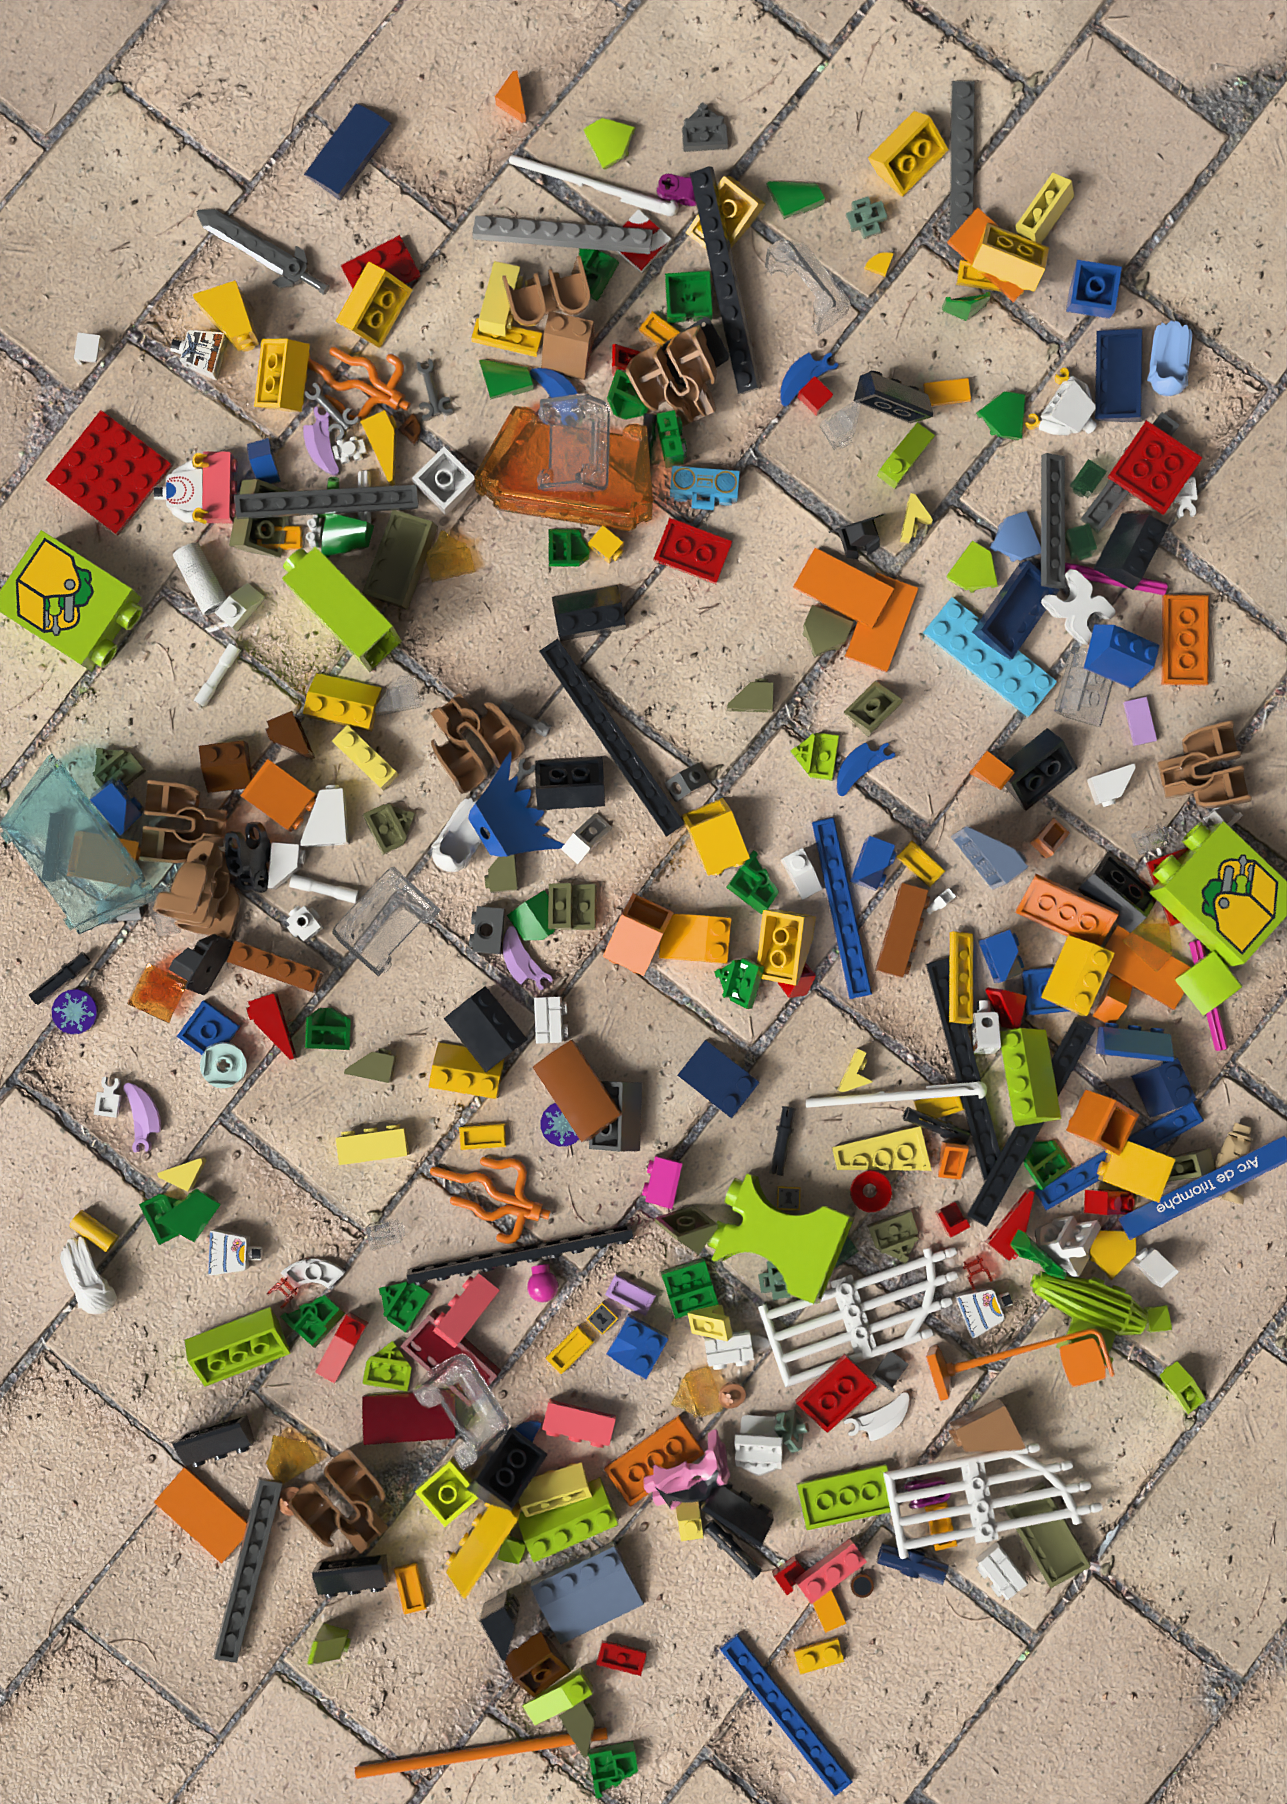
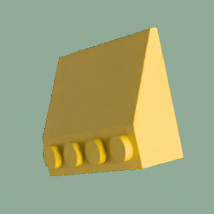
M518 1502L511 1511L485 1503L484 1505L487 1508L483 1514L478 1513L471 1525L474 1528L471 1533L465 1532L458 1543L461 1545L457 1553L453 1551L446 1561V1564L449 1565L446 1573L464 1599H466L517 1522L521 1510Z

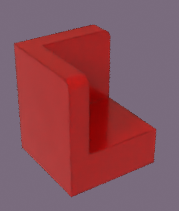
M814 376L799 391L797 398L817 416L821 408L833 397V393Z
M805 962L798 985L778 982V985L788 998L806 996L816 974Z
M952 1202L935 1211L947 1236L950 1238L971 1227L967 1219L963 1217L956 1202Z
M795 1555L772 1571L773 1577L786 1596L794 1591L793 1586L796 1584L794 1580L805 1572Z

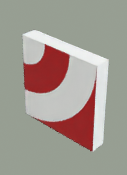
M638 209L621 228L652 230L653 237L650 254L616 252L642 273L671 242V238Z

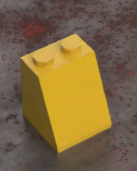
M236 280L193 294L194 300L202 313L221 333L225 334L228 341L238 351H250L256 345H259L244 295Z
M724 798L682 814L689 835L708 876L719 875L724 872V869L731 866H740L750 859L732 810Z
M1126 1141L1120 1156L1105 1150L1107 1153L1106 1159L1101 1161L1097 1170L1099 1180L1159 1203L1174 1165V1158Z

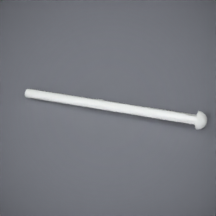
M512 154L509 159L510 164L572 182L580 187H583V184H587L598 191L621 197V202L667 215L668 217L674 216L678 212V204L673 199L670 203Z
M977 1081L972 1083L926 1086L925 1090L892 1093L881 1091L873 1094L807 1098L806 1108L979 1095V1099L987 1094V1087L983 1082Z

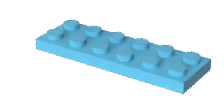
M951 597L924 630L923 634L1025 716L1029 717L1057 681L1019 650L1013 659H1008L984 643L972 633L980 619Z

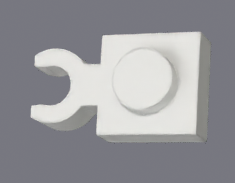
M1195 477L1187 480L1173 503H1180V507L1177 510L1178 518L1184 516L1183 509L1190 511V517H1194L1196 514V508L1191 504V502L1197 500Z
M108 1077L102 1078L101 1084L104 1092H97L94 1115L115 1118L119 1116L121 1095L115 1094V1091L120 1086V1078H115L113 1086L108 1085Z

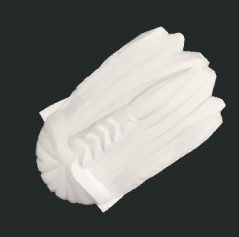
M472 798L464 799L458 805L438 839L431 846L434 848L432 850L433 861L444 871L458 872L463 868L466 869L471 856L481 843L480 837L468 819L470 810L477 802H473Z
M74 1237L68 1239L66 1246H64L61 1252L60 1260L68 1282L76 1294L78 1308H82L90 1314H102L109 1311L117 1300L114 1289L108 1285L107 1279L102 1278L96 1271L84 1238L79 1237V1240Z

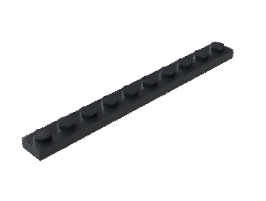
M708 166L690 173L737 391L738 394H745L760 389L761 383L713 167Z
M558 638L539 650V653L664 835L668 837L684 826L685 823Z
M949 959L927 963L925 965L957 1084L981 1082L966 1024L949 1022ZM979 1095L961 1096L984 1183L1000 1154L986 1097L979 1099Z
M1077 1017L1073 1019L1051 1059L1058 1096L1096 1029ZM1044 1122L1014 1127L966 1214L967 1217L984 1227L989 1225Z
M632 1225L408 1269L406 1276L408 1284L423 1285L431 1279L437 1278V1281L449 1279L451 1275L467 1276L476 1270L482 1269V1272L494 1270L496 1266L512 1267L521 1261L532 1263L539 1261L540 1257L549 1256V1258H557L565 1252L571 1251L572 1254L584 1252L585 1248L594 1247V1249H602L607 1247V1244L615 1242L618 1245L630 1242V1239H634Z

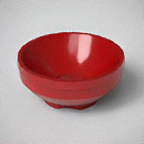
M865 1171L854 1178L850 1187V1196L854 1205L860 1210L874 1213L888 1205L892 1196V1188L889 1180L883 1174L876 1171ZM867 1184H873L876 1187V1194L871 1198L863 1194V1188Z

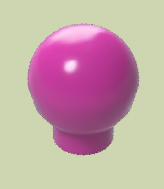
M549 1264L531 1267L532 1276H530L527 1284V1291L530 1297L542 1303L552 1300L558 1292L559 1284L556 1277L550 1273Z

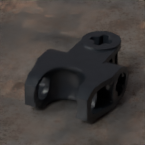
M250 822L245 827L246 839L241 832L230 831L226 833L224 839L225 859L229 872L237 876L238 886L242 891L249 892L252 890L264 893L268 889L269 874L266 863L270 861L271 843L261 822ZM253 828L257 829L259 839H256ZM232 837L236 839L238 848L234 846Z

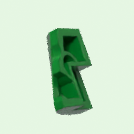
M327 514L322 535L321 553L326 558H329L330 555L349 553L353 549L368 548L374 525L346 516Z
M753 850L749 855L750 859L740 866L726 888L757 912L763 914V910H767L779 891L775 884L770 881L766 868L763 869L756 858L758 854Z
M326 1295L316 1298L310 1304L305 1303L299 1306L300 1309L289 1314L283 1313L280 1317L312 1347L316 1348L346 1313Z

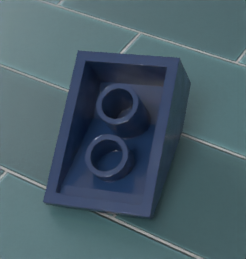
M706 1040L677 1075L731 1119L760 1083Z

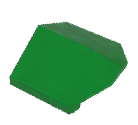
M989 291L985 295L954 299L946 297L942 305V311L967 321L987 305L991 293Z
M617 369L607 396L613 415L624 420L644 416L648 408L639 398L627 373Z
M548 529L549 567H579L590 559L589 546L581 536L579 529Z
M545 890L528 899L507 915L524 941L544 940L555 932V929L548 928L549 896Z
M318 1008L306 1017L305 1048L350 1050L351 1019L333 1008Z
M1056 1141L1033 1142L1024 1159V1166L1040 1190H1043L1072 1167Z

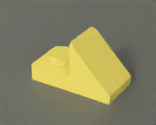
M913 493L908 498L900 542L909 543L911 537L915 538L918 524H914V522L931 525L933 521L916 494Z
M859 1049L855 1050L837 1088L838 1091L846 1092L873 1082L857 1074L858 1070L863 1071L868 1059L865 1058L866 1052Z
M722 1305L697 1309L688 1313L692 1334L729 1341L733 1337L729 1316H724Z
M682 1502L676 1507L681 1541L704 1538L699 1502Z

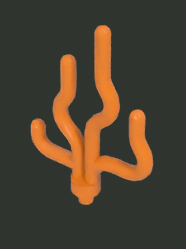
M336 347L330 348L329 353L342 362L351 366L365 367L373 386L358 379L338 382L327 368L310 358L308 360L307 367L320 374L332 389L346 391L357 388L372 396L365 402L357 415L349 414L351 420H354L356 416H360L361 421L366 419L372 408L379 403L386 404L395 410L402 408L405 411L411 405L410 402L405 400V394L395 389L403 376L404 364L400 358L393 354H388L386 359L395 366V371L389 382L385 384L379 379L377 369L369 359L352 357ZM324 395L343 415L346 409L345 406L330 395Z
M488 1157L480 1159V1164L486 1167L500 1170L513 1167L518 1171L515 1196L497 1191L489 1177L482 1173L460 1174L439 1167H432L430 1169L431 1175L465 1184L475 1181L480 1182L484 1185L491 1198L511 1204L500 1207L493 1212H487L474 1201L457 1196L450 1198L452 1205L469 1209L485 1221H494L507 1214L516 1215L517 1219L512 1234L498 1233L496 1236L498 1242L505 1244L515 1243L522 1234L526 1218L537 1222L540 1218L549 1219L551 1211L542 1209L543 1204L526 1198L524 1186L527 1179V1170L525 1165L517 1159L495 1160Z

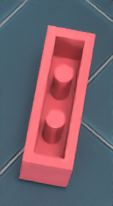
M203 451V454H207V457L203 458V462L209 463V467L203 468L202 509L209 511V513L203 515V519L207 520V523L233 524V517H235L236 513L234 495H237V481H234V472L238 471L237 459H234L231 452Z
M479 1273L474 1278L470 1276L462 1286L465 1289L460 1296L456 1294L448 1303L451 1307L446 1314L441 1312L434 1321L437 1326L433 1331L454 1348L460 1343L500 1291Z
M549 1399L542 1430H545L547 1435L559 1437L561 1434L569 1436L568 1439L574 1442L581 1443L582 1440L590 1441L592 1446L604 1448V1445H610L616 1415Z
M848 1539L794 1581L812 1604L866 1564L867 1561L855 1544Z

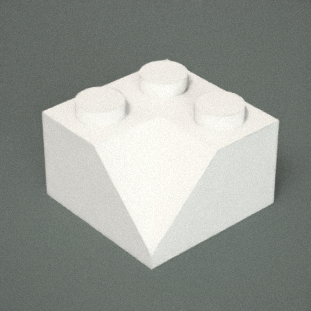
M443 447L412 479L414 484L447 515L464 498L475 482L476 477Z

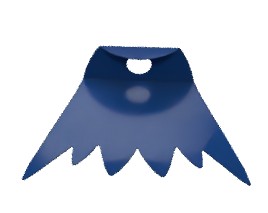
M510 751L484 793L470 810L468 816L470 823L489 854L493 856L505 857L524 852L561 849L565 844L543 836V834L549 831L548 828L535 826L536 822L543 816L544 811L537 810L536 808H526L531 796V789L514 792L518 777L516 776L509 780L511 766ZM483 827H485L489 831L490 838Z

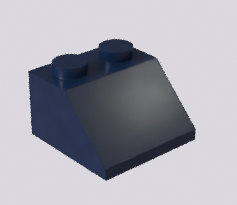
M1174 1058L1173 1062L1163 1061L1131 1076L1149 1118L1178 1109L1197 1100L1178 1058Z

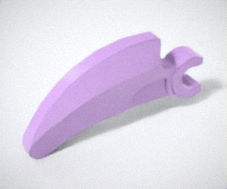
M315 407V424L303 426L306 449L319 468L335 476L339 474V468L334 460L330 445L328 428L331 415L328 412L325 415H320L318 407Z
M514 926L508 927L503 940V956L509 972L520 985L530 978L536 982V987L542 991L544 987L540 984V980L546 978L551 983L553 981L552 977L544 973L529 956L518 937L516 928Z
M126 1083L124 1091L129 1099L134 1120L135 1142L133 1143L132 1150L134 1153L139 1152V1145L143 1143L145 1145V1152L151 1151L150 1134L152 1132H161V1119L158 1108L144 1089L133 1083Z

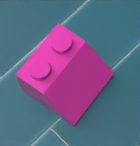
M656 1155L654 1160L649 1159L647 1173L651 1174L649 1183L644 1182L642 1195L646 1196L645 1202L673 1209L682 1161Z

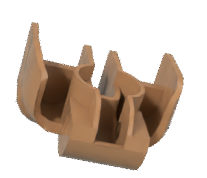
M581 256L576 257L572 275L560 278L558 272L553 273L552 269H549L548 285L545 286L540 285L538 274L534 273L533 278L524 282V288L513 290L507 282L506 275L502 276L511 313L519 324L534 326L543 319L544 315L549 314V311H563L569 315H577L587 308L590 300V291Z
M700 325L689 328L675 336L666 348L679 376L683 377L686 388L680 390L666 364L667 357L661 345L652 346L637 354L626 368V373L644 405L653 411H657L659 406L667 401L675 410L677 417H681L682 427L716 411L714 398L705 382L711 379V385L714 384L717 379V370L706 345V336Z
M459 693L451 698V701L432 711L430 715L448 740L438 746L435 739L431 741L433 751L439 763L449 775L452 783L462 794L478 787L487 777V771L483 762L461 735L463 732L470 729L475 734L498 768H500L510 751L511 763H513L521 756L525 747L517 730L496 705L489 702L485 703L487 713L479 719L478 715Z
M1233 720L1192 731L1182 740L1185 756L1157 763L1165 798H1175L1194 793L1196 804L1201 808H1219L1232 804L1239 805L1251 802L1252 796L1248 794L1244 777V765L1204 776H1197L1195 774L1194 768L1241 757V752L1237 749L1234 737Z
M148 780L144 815L191 820V829L174 830L143 826L140 860L184 863L187 862L191 848L197 843L209 841L216 846L224 847L227 811L199 808L200 792L193 787L184 784Z
M202 841L192 847L188 854L187 862L180 867L174 879L170 892L158 893L153 910L161 915L176 919L174 924L186 931L208 936L216 934L226 939L230 938L240 908V897L236 888L229 886L230 873L226 864L225 852L209 841Z
M347 1449L336 1455L325 1467L324 1475L353 1506L355 1511L348 1518L341 1513L315 1482H309L300 1488L290 1499L288 1505L296 1518L321 1544L326 1547H333L335 1544L332 1542L331 1537L339 1529L361 1554L369 1547L373 1540L379 1535L381 1536L389 1528L367 1503L375 1496H378L383 1501L385 1493L367 1468L351 1450Z

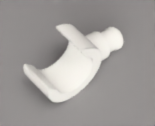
M948 888L933 900L934 902L930 904L931 906L926 911L931 915L934 911L946 906L956 896Z

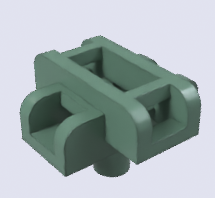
M868 196L853 201L851 204L853 211L846 213L851 232L860 230L863 239L874 234H880L881 230L878 223L887 220V214L882 201L871 204ZM865 203V206L858 208V205Z
M767 1261L768 1273L758 1274L761 1293L771 1292L773 1301L791 1298L782 1274L779 1270H772L776 1266Z
M796 1409L789 1410L786 1413H778L776 1415L777 1425H775L774 1431L782 1438V1442L788 1447L790 1452L802 1450L804 1436L802 1433L809 1432L808 1423H803L804 1419Z

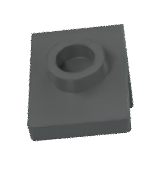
M697 763L680 771L664 784L674 801L678 802L690 792L708 784L710 780L700 763ZM674 782H677L680 785V794L674 790Z
M890 1351L872 1376L877 1382L894 1393L895 1389L893 1386L909 1364Z

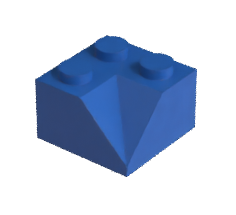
M1077 260L1069 289L1066 312L1110 319L1116 309L1122 267Z
M112 777L92 793L90 801L118 834L121 835L142 816L141 808L143 806L136 797L131 799L127 794L128 788L120 779L116 781Z
M868 836L863 843L850 882L874 891L878 887H883L887 876L883 874L884 870L893 864L897 854L896 851H893L895 845Z
M1011 930L1003 931L978 941L994 983L1004 982L1023 973L1021 968H1024V963L1021 956L1017 955V946L1020 945L1015 933H1011Z
M628 1313L606 1354L626 1369L647 1379L668 1341V1335Z

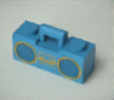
M672 466L670 498H674L678 502H687L688 499H692L691 509L714 510V501H719L720 505H732V503H737L740 471ZM697 497L710 498V501L697 500Z

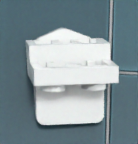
M1074 1216L1053 1219L1052 1223L1044 1224L1035 1229L1036 1244L1069 1275L1073 1277L1080 1276L1090 1258L1089 1249L1101 1226L1098 1220L1077 1223Z
M744 1415L742 1417L740 1435H735L736 1466L742 1467L757 1476L765 1475L776 1469H782L783 1446L782 1438L774 1431L775 1425H777L776 1417Z

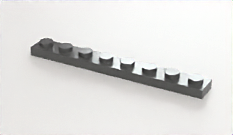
M952 81L949 239L973 213L974 81ZM949 245V258L964 259Z
M416 485L234 495L236 519L418 508Z
M258 1478L213 1655L214 1660L237 1663L282 1481Z

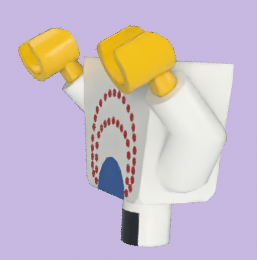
M1061 368L1060 373L1065 377L1055 374V382L1061 386L1041 414L1042 420L1040 421L1036 414H1030L1028 417L1036 422L1034 424L1025 423V426L1030 430L1039 427V430L1053 435L1068 436L1071 433H1079L1082 429L1089 434L1097 426V423L1090 418L1095 410V404L1092 402L1089 387L1078 378L1070 377L1067 368Z
M196 453L192 460L173 470L172 474L166 476V486H154V499L166 500L167 508L172 511L174 516L185 523H207V520L203 519V515L209 513V511L202 509L203 469H200L201 467H209V463L203 462V458L207 457V454Z

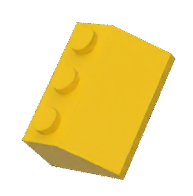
M913 111L868 159L876 173L903 197L949 149L931 117Z
M987 223L974 255L972 267L976 268L980 273L996 276L1003 282L1014 283L1023 290L1035 291L1046 267L1049 247Z
M368 262L338 315L336 322L380 349L413 289L386 270Z
M262 339L254 407L302 412L304 389L307 381V365L310 357V344L291 339Z
M316 673L307 692L302 714L308 718L343 726L348 725L352 728L372 732L382 688Z
M1068 935L1040 998L1080 1016H1088L1115 953Z
M438 1042L428 1088L497 1099L504 1059L485 1072L466 1047Z

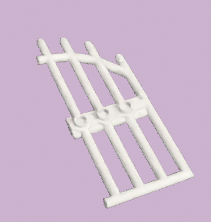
M932 1247L923 1249L924 1257L855 1281L852 1274L830 1281L832 1289L825 1291L821 1302L835 1297L840 1309L839 1311L778 1332L774 1328L772 1319L814 1304L800 1299L768 1310L767 1304L758 1306L785 1388L821 1376L836 1362L833 1361L791 1376L787 1363L851 1341L855 1354L848 1357L854 1363H858L933 1336L931 1329H925L922 1332H918L929 1313L953 1304L951 1298H944L933 1303L932 1301L937 1286L958 1278L956 1271L937 1277L935 1272V1262L956 1255L955 1247L933 1253ZM926 1266V1281L861 1302L857 1289ZM925 1291L921 1307L872 1324L868 1323L865 1311ZM843 1319L847 1330L846 1333L783 1354L779 1341ZM914 1319L904 1337L876 1346L872 1333Z
M1039 1443L1025 1445L1026 1448L1023 1450L991 1451L883 1472L900 1558L909 1557L908 1549L973 1536L976 1543H985L999 1539V1531L1070 1517L1073 1524H1081L1080 1515L1099 1512L1102 1510L1101 1503H1092L1091 1505L1076 1506L1071 1493L1090 1489V1482L1082 1481L1066 1485L1055 1474V1472L1073 1468L1072 1461L1045 1465L1026 1455L1029 1452L1039 1451ZM1012 1457L1031 1467L986 1476L984 1462ZM961 1467L963 1481L898 1494L896 1492L894 1481L896 1479ZM1044 1475L1055 1486L991 1499L988 1485ZM957 1491H966L968 1504L901 1517L899 1507L901 1502ZM1062 1495L1067 1509L995 1522L993 1508ZM970 1513L972 1527L908 1540L905 1538L903 1526Z

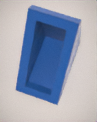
M269 438L247 444L249 461L255 478L270 484L281 482Z

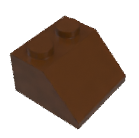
M293 711L266 721L268 728L265 730L270 741L312 760L315 758L300 719Z
M242 740L199 746L201 770L207 793L242 790L248 786L252 780L247 742Z
M541 1631L531 1636L528 1641L518 1648L513 1649L508 1654L507 1660L504 1661L512 1679L533 1698L571 1671L552 1641Z

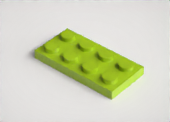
M882 1464L796 1483L806 1530L891 1512L883 1473L888 1472L887 1465Z

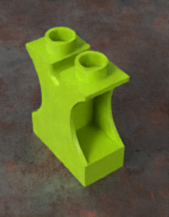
M746 1174L744 1181L735 1178L728 1189L725 1203L732 1206L733 1211L742 1215L743 1222L741 1225L734 1223L725 1224L721 1221L716 1222L718 1228L707 1242V1246L716 1249L712 1260L725 1261L736 1254L744 1252L760 1255L773 1263L780 1271L789 1294L811 1304L821 1303L855 1217L826 1206L806 1215H790L777 1209L767 1199L761 1188L758 1176Z

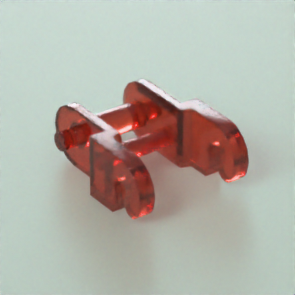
M978 1255L976 1260L969 1263L964 1261V1266H962L968 1272L966 1278L972 1290L975 1289L971 1278L975 1274L983 1271L988 1276L989 1281H993L988 1268L983 1267V1259L979 1258ZM979 1264L980 1269L974 1272L970 1271V1267Z
M282 1277L280 1279L282 1282H277L266 1293L269 1296L273 1291L279 1289L286 1296L285 1302L280 1307L281 1309L294 1298L292 1294H297L296 1290L298 1287L294 1289L287 1281L288 1277L285 1279ZM283 1284L290 1290V1294L281 1287Z

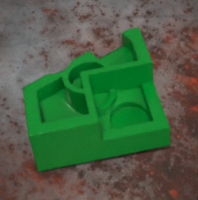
M766 182L772 199L777 203L783 219L802 211L804 214L824 205L825 197L816 183Z
M579 248V256H581L590 298L598 302L617 269L619 261L599 250Z
M484 359L479 360L490 400L509 394L514 396L534 390L528 367Z
M196 1188L186 1198L173 1204L174 1208L163 1215L161 1213L157 1214L155 1219L195 1243L221 1204L213 1196Z
M1018 1229L1010 1243L1018 1256L1040 1264L1050 1276L1065 1279L1068 1275L1065 1270L1025 1232Z
M633 1741L590 1749L589 1760L596 1799L603 1796L602 1792L611 1786L617 1787L625 1778L631 1777L638 1772Z

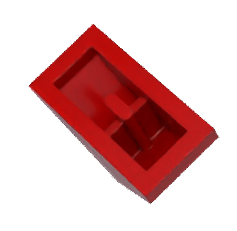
M612 344V376L615 375L617 369L626 373V368L632 358L641 353V351Z
M986 988L985 991L995 1012H998L1001 1027L1019 1029L1027 996L1003 989Z

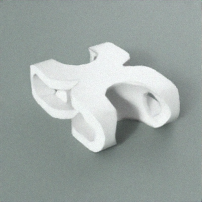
M1069 569L1065 574V581L1070 588L1068 599L1063 602L1055 595H1045L1041 603L1053 617L1066 618L1065 629L1079 643L1088 645L1092 636L1087 626L1089 616L1095 613L1102 619H1112L1116 611L1104 597L1091 596L1093 590L1091 583L1077 570Z

